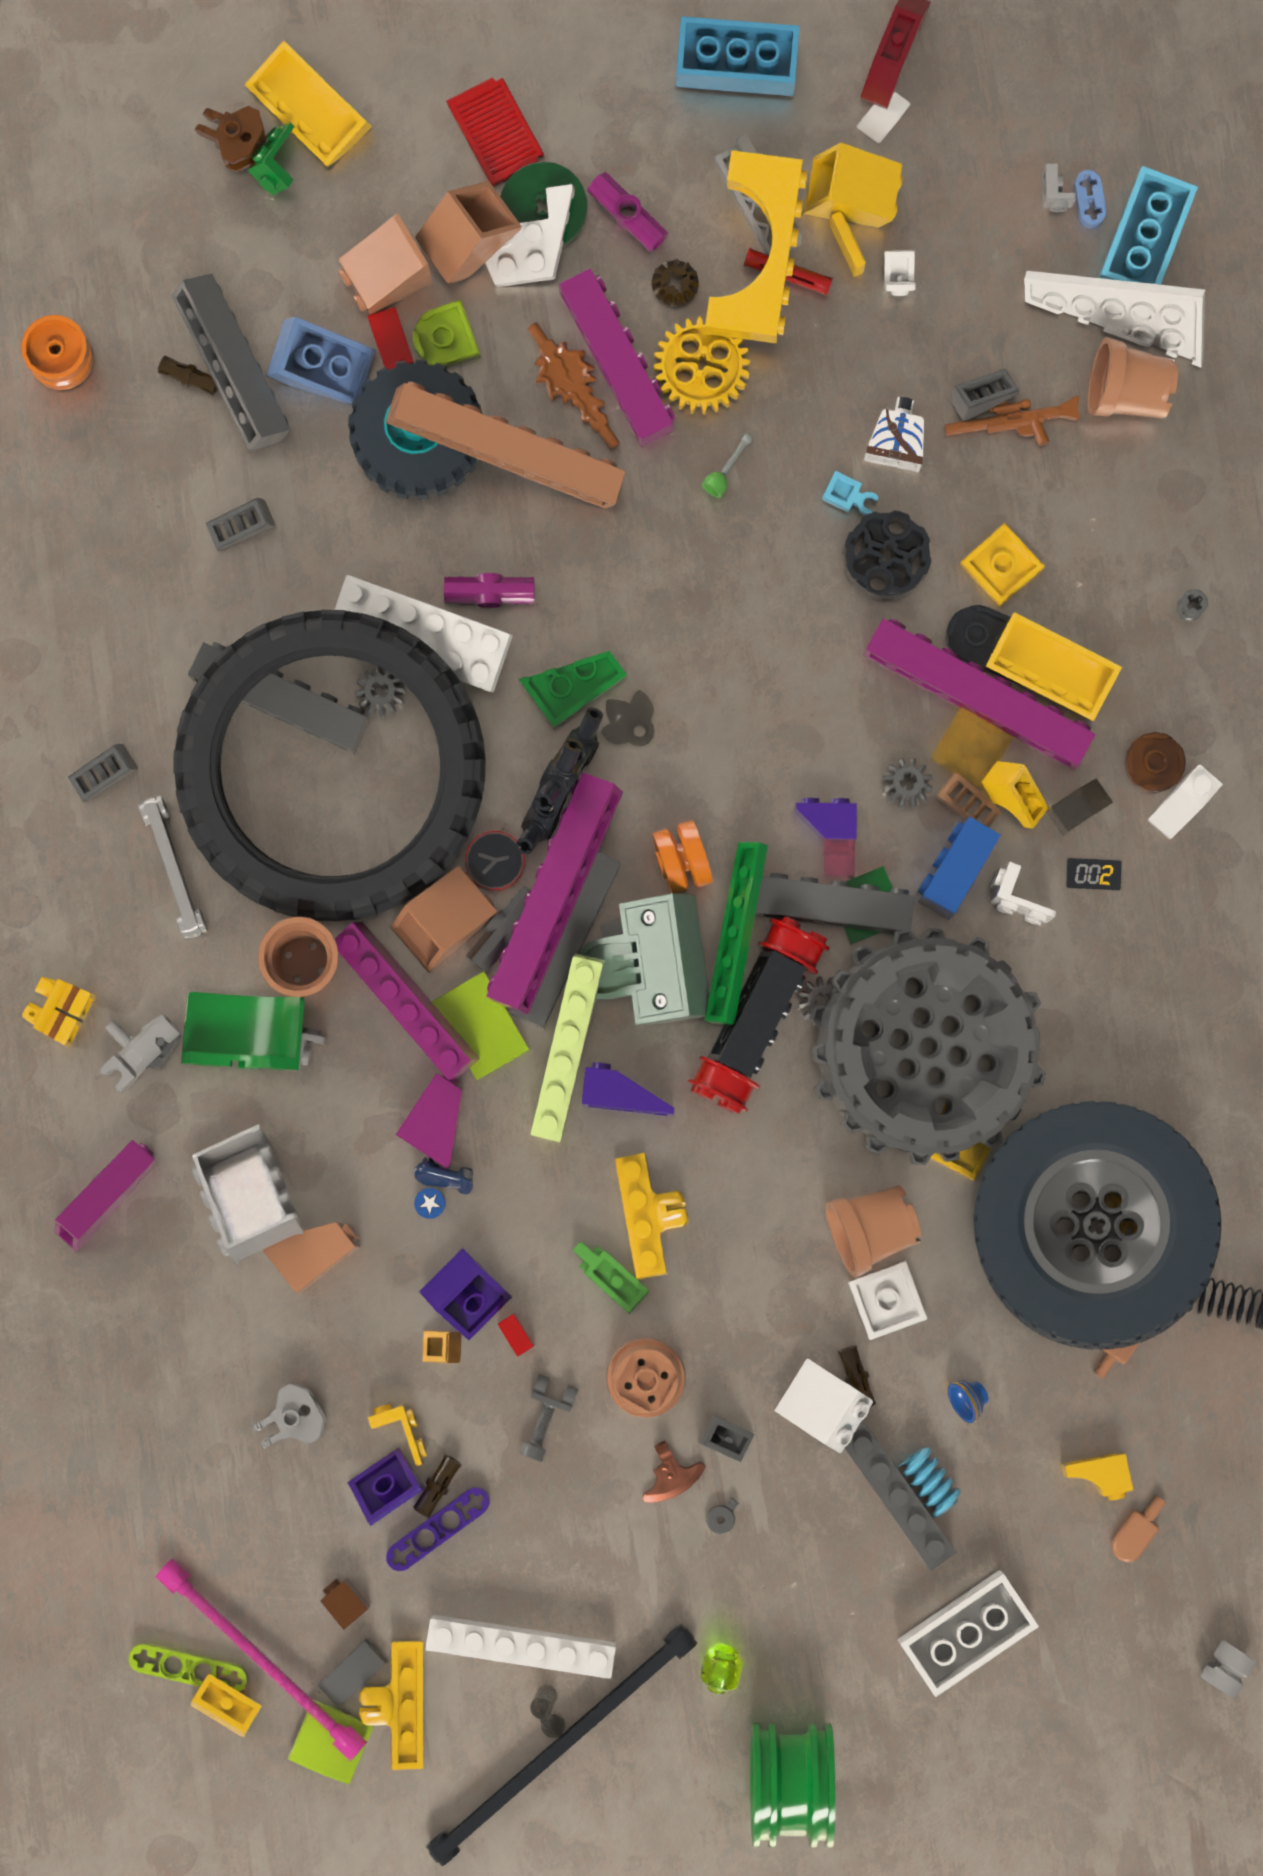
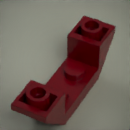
M898 0L874 56L860 99L888 109L902 68L930 7V1Z

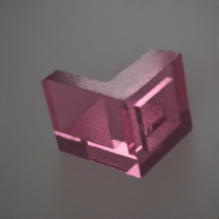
M824 839L822 853L824 855V875L847 876V879L854 878L855 840Z

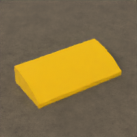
M285 41L277 47L245 84L284 125L289 122L294 125L291 132L327 167L350 150L372 127Z
M1013 612L986 664V667L1092 721L1095 720L1122 668Z

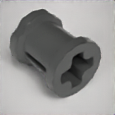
M1197 589L1187 591L1177 602L1176 612L1178 616L1184 621L1197 620L1208 607L1206 594ZM1195 602L1197 604L1196 608L1189 609L1187 607L1188 603Z

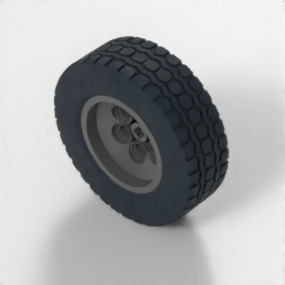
M1085 1101L1080 1102V1104L1071 1103L1059 1106L1057 1109L1048 1110L1039 1114L1038 1117L1032 1118L1023 1124L1020 1129L1015 1130L993 1155V1159L989 1162L980 1181L974 1209L975 1242L982 1268L993 1291L1005 1307L1021 1323L1049 1340L1070 1347L1089 1350L1124 1348L1142 1343L1161 1334L1178 1322L1201 1296L1213 1272L1220 1247L1222 1221L1219 1198L1210 1172L1198 1152L1180 1132L1175 1131V1128L1165 1121L1158 1119L1157 1116L1144 1110H1137L1133 1106L1116 1104V1102L1101 1101L1100 1103ZM1078 1193H1085L1090 1197L1091 1201L1087 1207L1079 1208L1073 1204L1074 1196ZM1109 1194H1117L1121 1198L1122 1203L1119 1207L1111 1209L1105 1205L1104 1198ZM1063 1219L1071 1220L1075 1225L1074 1230L1070 1234L1060 1233L1057 1230L1059 1221ZM1097 1220L1098 1224L1100 1222L1105 1224L1102 1227V1234L1097 1235L1096 1231L1093 1233L1089 1231L1092 1228V1221ZM1127 1220L1134 1222L1137 1226L1136 1233L1130 1236L1122 1234L1119 1229L1120 1224ZM1078 1246H1084L1089 1250L1090 1256L1087 1260L1079 1262L1073 1258V1250ZM1108 1247H1116L1121 1251L1122 1256L1116 1262H1109L1104 1258V1251Z

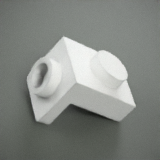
M884 250V288L886 291H891L893 296L909 295V291L916 290V283L914 282V250Z

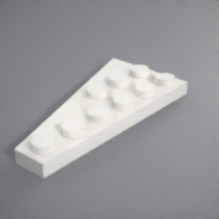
M1035 271L1026 272L1024 278L1025 302L1056 314L1068 313L1078 317L1077 322L1086 325L1092 322L1104 327V332L1144 347L1156 346L1166 350V355L1176 358L1177 355L1192 360V365L1202 367L1204 360L1205 289Z

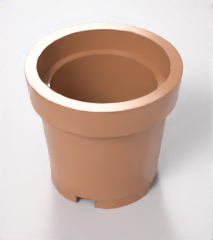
M1106 337L1097 350L1091 369L1087 393L1089 414L1109 417L1111 414H1123L1164 419L1172 406V403H1167V400L1171 393H1176L1178 364L1174 363V359L1129 348L1122 341Z
M291 917L276 923L264 935L258 950V964L263 978L273 989L287 996L304 997L321 991L333 979L338 966V948L332 934L321 923L306 917ZM311 943L316 944V948L314 950H311L309 948ZM286 952H291L292 957L287 959L285 957ZM320 967L325 969L322 974L318 973ZM300 976V982L295 983L294 977Z
M900 1185L850 1200L839 1198L825 1203V1214L832 1239L843 1264L855 1278L870 1271L873 1264L921 1242L917 1238L921 1236V1229L912 1204L907 1205L903 1201L902 1197L907 1194Z
M638 1338L625 1343L614 1353L608 1364L606 1383L611 1398L620 1409L635 1417L652 1418L668 1412L677 1404L685 1388L686 1373L680 1356L670 1345L654 1338ZM639 1359L645 1360V1364L643 1366H639L637 1364V1361ZM662 1372L668 1373L667 1379L661 1378ZM627 1382L632 1384V1388L629 1390L624 1386ZM650 1395L656 1398L653 1403L648 1401Z

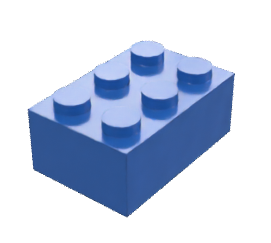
M970 816L964 823L959 821L947 841L952 843L949 849L943 847L932 867L936 868L933 875L928 873L918 888L917 893L921 894L918 903L950 920L957 912L1001 834Z

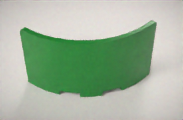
M189 992L186 999L181 1064L232 1067V1062H238V1068L299 1070L304 997H262Z

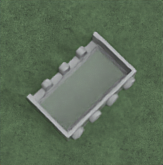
M259 1124L192 1155L196 1166L191 1169L193 1176L199 1186L203 1185L204 1191L200 1192L201 1198L206 1208H211L213 1213L208 1216L214 1231L216 1233L220 1232L221 1238L217 1239L218 1245L223 1255H230L236 1265L239 1264L238 1261L288 1237L304 1233L270 1142Z

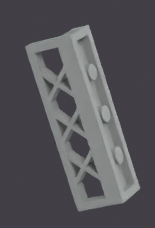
M747 133L736 138L735 147L714 157L726 182L728 168L724 161L730 159L731 150L758 154ZM731 190L765 254L770 255L771 247L767 242L769 232L771 231L769 223L765 224L755 220L753 213L758 205L751 198L743 196L741 192ZM747 203H748V204H752L751 211H750V209H749ZM794 223V228L799 229L796 223ZM761 229L766 230L765 236L762 233ZM800 230L798 235L797 247L801 245L802 234Z

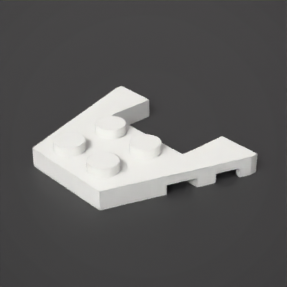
M572 184L546 188L549 218L520 223L522 226L521 230L485 262L497 287L555 279L563 246L562 239L565 226L569 220L570 204L575 193V188Z

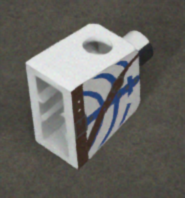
M898 397L894 411L882 410L867 447L864 461L916 472L920 471L923 462L924 418L912 415L915 402L913 399Z

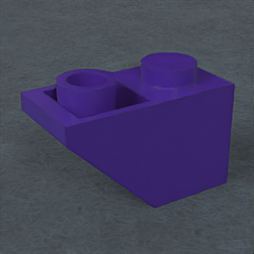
M802 798L801 803L795 804L794 813L824 843L856 842L857 803H850L848 798H833L832 803H819V798Z

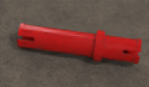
M749 248L743 266L762 272L769 255ZM795 264L793 275L786 277L788 282L819 292L827 296L833 277L819 274Z

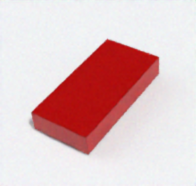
M396 307L368 315L367 318L384 367L390 370L396 367L395 362L403 360L406 361V365L414 364Z

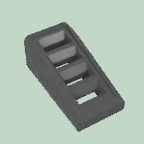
M1002 369L954 386L950 401L961 419L965 421L1018 395L1020 390L1006 369ZM999 381L1002 388L1004 389L1003 391H1000V389L996 385V382ZM987 387H988L989 390L991 391V393H992L991 395H990V394L988 393V391L986 390Z
M258 497L206 523L218 551L276 526L265 500ZM255 510L257 511V514L261 521L259 523L257 522V519L253 512ZM243 515H246L251 527L246 528L242 518ZM233 519L235 520V523L239 530V533L237 534L235 533L233 526L230 522ZM221 524L224 525L229 536L227 539H224L219 528Z
M115 744L68 776L82 801L87 802L138 770V766L123 744ZM115 756L118 759L121 766L123 767L122 769H120L119 765L115 761ZM107 762L114 773L112 776L109 775L103 763ZM95 768L103 780L101 783L92 771ZM82 776H87L94 787L93 789L89 790Z

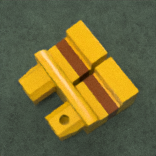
M41 977L35 991L48 997L43 1008L29 1002L22 1017L33 1024L34 1029L65 1046L71 1047L82 1022L60 1012L59 1009L84 1020L96 995L60 979L55 981Z

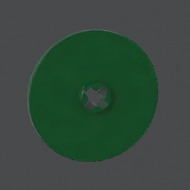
M537 162L524 166L508 179L500 195L519 223L544 220L549 218L548 212L542 210L538 213L537 203L540 201L542 203L547 202L546 188L572 184L575 188L574 198L571 200L569 220L565 226L562 239L563 246L567 245L579 234L587 216V197L581 182L569 169L556 163Z

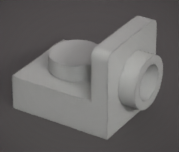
M1046 164L1041 173L1042 208H1050L1053 212H1063L1068 210V208H1072L1076 200V193L1062 192L1063 175L1058 174V164Z
M303 1027L299 1070L297 1071H303L304 1065L309 1066L312 1048L308 1047V1042L326 1045L327 1038L320 1036V1030Z

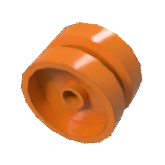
M61 315L43 316L32 322L24 332L21 342L22 357L36 380L45 387L58 391L72 389L83 383L91 373L94 363L93 349L80 326L70 318Z
M693 820L678 824L676 832L679 844L677 845L671 831L667 828L652 833L656 849L655 856L670 893L681 894L687 892L688 880L685 873L689 871L692 882L698 888L713 883L706 853Z

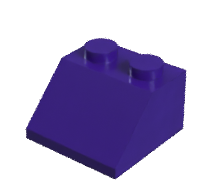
M463 1248L419 1291L434 1310L468 1340L512 1298Z

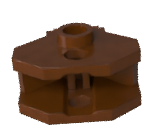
M246 106L233 113L225 111L222 114L213 109L206 108L202 115L209 121L218 124L216 131L202 124H198L194 131L203 138L215 143L216 148L221 151V156L227 169L237 173L250 167L254 161L252 155L266 141L259 110Z

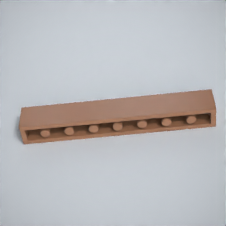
M408 382L396 388L386 423L604 509L616 504L625 475V470L617 468V463L607 459H600V461L590 457L588 451L574 448L572 450L564 447L563 442L558 439L539 437L535 435L536 431L524 426L517 428L509 425V421L503 417L496 415L489 417L481 414V410L473 405L464 404L461 406L452 402L453 398L441 393L434 395L424 391L425 387L418 383Z

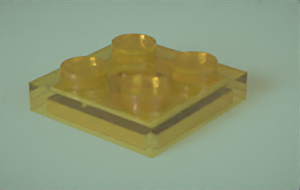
M961 707L930 760L953 774L957 772L973 786L982 790L984 787L981 783L995 763L1001 759L1013 737Z

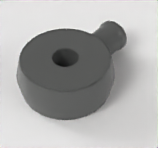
M730 1498L726 1506L716 1505L712 1507L706 1516L708 1528L713 1533L720 1535L730 1532L735 1525L733 1511L739 1503ZM720 1516L724 1517V1522L719 1523L717 1518Z

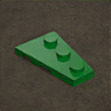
M607 651L575 661V663L552 668L537 675L520 678L519 682L555 729L624 680L627 674L612 653Z

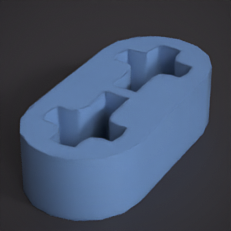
M1085 170L1077 175L1073 184V192L1076 193L1075 204L1080 224L1088 229H1094L1102 224L1106 216V204L1100 176L1092 170ZM1084 179H1088L1089 184H1094L1091 188L1090 196L1087 195L1086 187L1080 186ZM1089 203H1092L1094 212H1099L1095 220H1092L1090 215H1085L1089 209Z

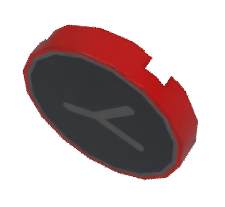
M487 831L477 836L469 844L465 854V868L476 885L488 891H503L512 887L518 881L525 868V855L516 849L517 840L513 836L502 831Z

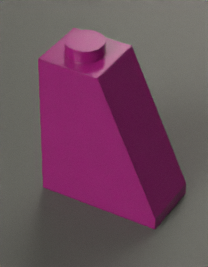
M436 1073L396 1135L449 1169L453 1160L463 1090L458 1088L461 1082L456 1078L448 1081L444 1075L442 1077Z

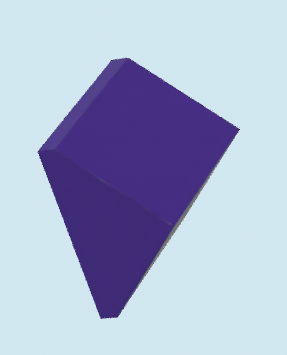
M399 1447L347 1482L370 1526L425 1488V1485Z

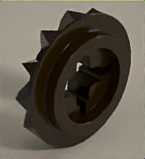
M676 258L672 261H664L658 268H655L651 285L654 295L660 302L668 306L677 307L689 303L695 297L699 287L697 271L690 266L689 262L685 263ZM670 273L677 279L684 278L680 282L681 292L674 285L667 286L670 283Z

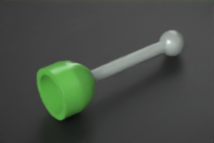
M744 433L741 436V443L721 472H713L707 475L702 482V488L710 495L721 498L726 491L728 482L725 475L744 447L752 443L753 437L750 433Z

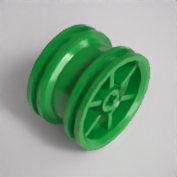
M752 1723L750 1741V1814L753 1848H759L760 1841H768V1847L775 1848L776 1839L779 1836H805L809 1841L810 1848H816L818 1841H824L826 1848L833 1847L835 1835V1755L831 1723H824L823 1730H817L815 1723H809L807 1732L804 1735L778 1734L775 1731L774 1723H768L767 1730H759V1723Z

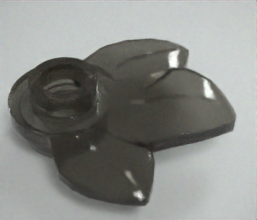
M638 690L632 697L630 704L618 699H608L606 701V714L611 723L601 730V734L609 742L617 745L629 742L634 746L640 747L649 744L655 733L654 725L651 722L654 707L649 697L643 691ZM635 728H644L645 734L642 737L636 736L634 734Z

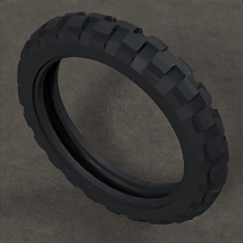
M322 609L282 616L252 629L224 649L214 659V662L205 673L201 675L191 691L190 698L185 709L182 711L177 728V739L173 755L175 792L180 813L183 815L188 828L187 831L197 849L200 850L209 865L224 881L255 903L277 913L291 917H306L315 921L337 922L377 915L401 905L429 887L446 871L468 840L477 820L485 785L486 758L479 719L470 697L451 667L425 642L402 627L371 615L345 610ZM344 656L356 658L374 664L394 675L407 686L423 706L435 731L439 747L440 777L438 790L432 809L420 831L408 845L386 862L369 870L351 875L320 876L308 874L289 868L267 856L254 845L236 822L226 800L222 784L221 755L228 725L241 701L252 688L272 672L290 663L311 657Z

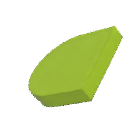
M461 299L428 310L420 317L414 328L413 343L419 357L422 360H426L427 364L431 366L440 363L448 368L481 357Z

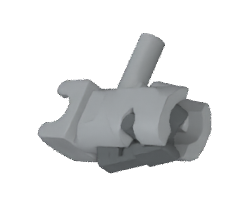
M162 1014L150 1023L142 1026V1032L136 1037L133 1035L129 1037L113 1020L105 1029L124 1049L107 1061L100 1068V1073L110 1075L115 1070H119L121 1079L115 1088L121 1093L125 1092L139 1079V1075L148 1067L156 1069L162 1067L181 1038L182 1032L168 1017Z

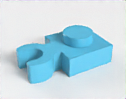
M835 471L822 500L848 513L853 505L857 507L861 515L866 516L872 513V511L865 508L863 503L866 500L877 503L879 497L873 492H859L862 483Z

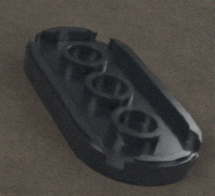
M972 605L956 612L946 629V643L948 649L959 655L957 659L966 664L969 662L976 663L983 667L987 674L1001 677L1022 689L1031 690L986 667L1011 617L983 605Z

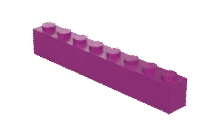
M884 618L882 619L864 652V656L1073 770L1079 766L1096 735L1090 731L1091 727L1080 720L1073 722L1063 717L1065 713L1062 710L1051 705L1048 708L1037 702L1038 698L1026 691L1019 693L1010 688L1012 684L1001 677L996 676L994 679L984 673L985 669L976 663H964L957 659L959 655L945 647L941 650L931 645V639L920 633H916V635L911 634L905 630L906 626L895 619H890L889 621Z
M583 772L580 779L576 781L571 791L572 798L570 803L560 815L558 831L556 835L551 837L548 843V854L545 861L539 865L536 871V882L533 889L527 893L524 899V910L521 917L515 921L512 927V938L509 945L503 949L500 955V966L497 973L491 977L488 983V994L486 997L494 1002L523 1014H529L622 797L623 791L614 783Z

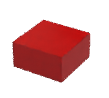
M515 1313L497 1324L517 1357L535 1346Z

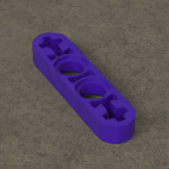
M472 1487L395 1542L386 1554L388 1565L393 1570L404 1571L481 1516L490 1504L488 1492L480 1487ZM473 1493L475 1496L481 1494L484 1498L481 1502L483 1507L478 1509L474 1506L469 1509L467 1513L471 1517L466 1520L463 1511L456 1504L461 1502L462 1507H464L471 1500L470 1494ZM454 1511L458 1514L460 1522L457 1527L449 1529L443 1525L442 1516L445 1512ZM423 1529H428L434 1534V1543L429 1547H423L417 1541V1534ZM410 1538L414 1548L421 1554L415 1556L413 1550L406 1556V1564L403 1565L401 1561L395 1563L393 1561L396 1555L394 1550L398 1548L402 1552L410 1545L405 1541Z

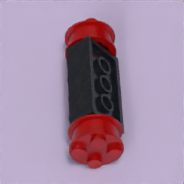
M779 917L777 919L770 918L769 923L772 926L763 942L758 941L757 946L764 951L760 952L740 993L735 1025H723L708 1057H699L702 1064L694 1079H688L687 1081L692 1085L690 1090L692 1093L704 1099H718L717 1105L731 1113L740 1114L741 1111L748 1112L749 1109L746 1107V1104L753 1090L760 1088L759 1084L749 1078H751L753 1073L757 1074L764 1063V1058L761 1057L767 1046L771 1047L778 1035L776 1027L780 1019L784 1020L791 1010L792 1003L789 1001L794 991L799 992L805 982L806 976L803 973L807 972L817 975L818 970L815 967L823 951L829 952L830 950L825 944L828 940L826 937L814 931L808 933L800 930L801 924L788 917H784V919Z

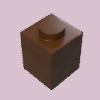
M336 1578L322 1590L326 1595L320 1602L343 1630L370 1607L348 1578H345L341 1583Z

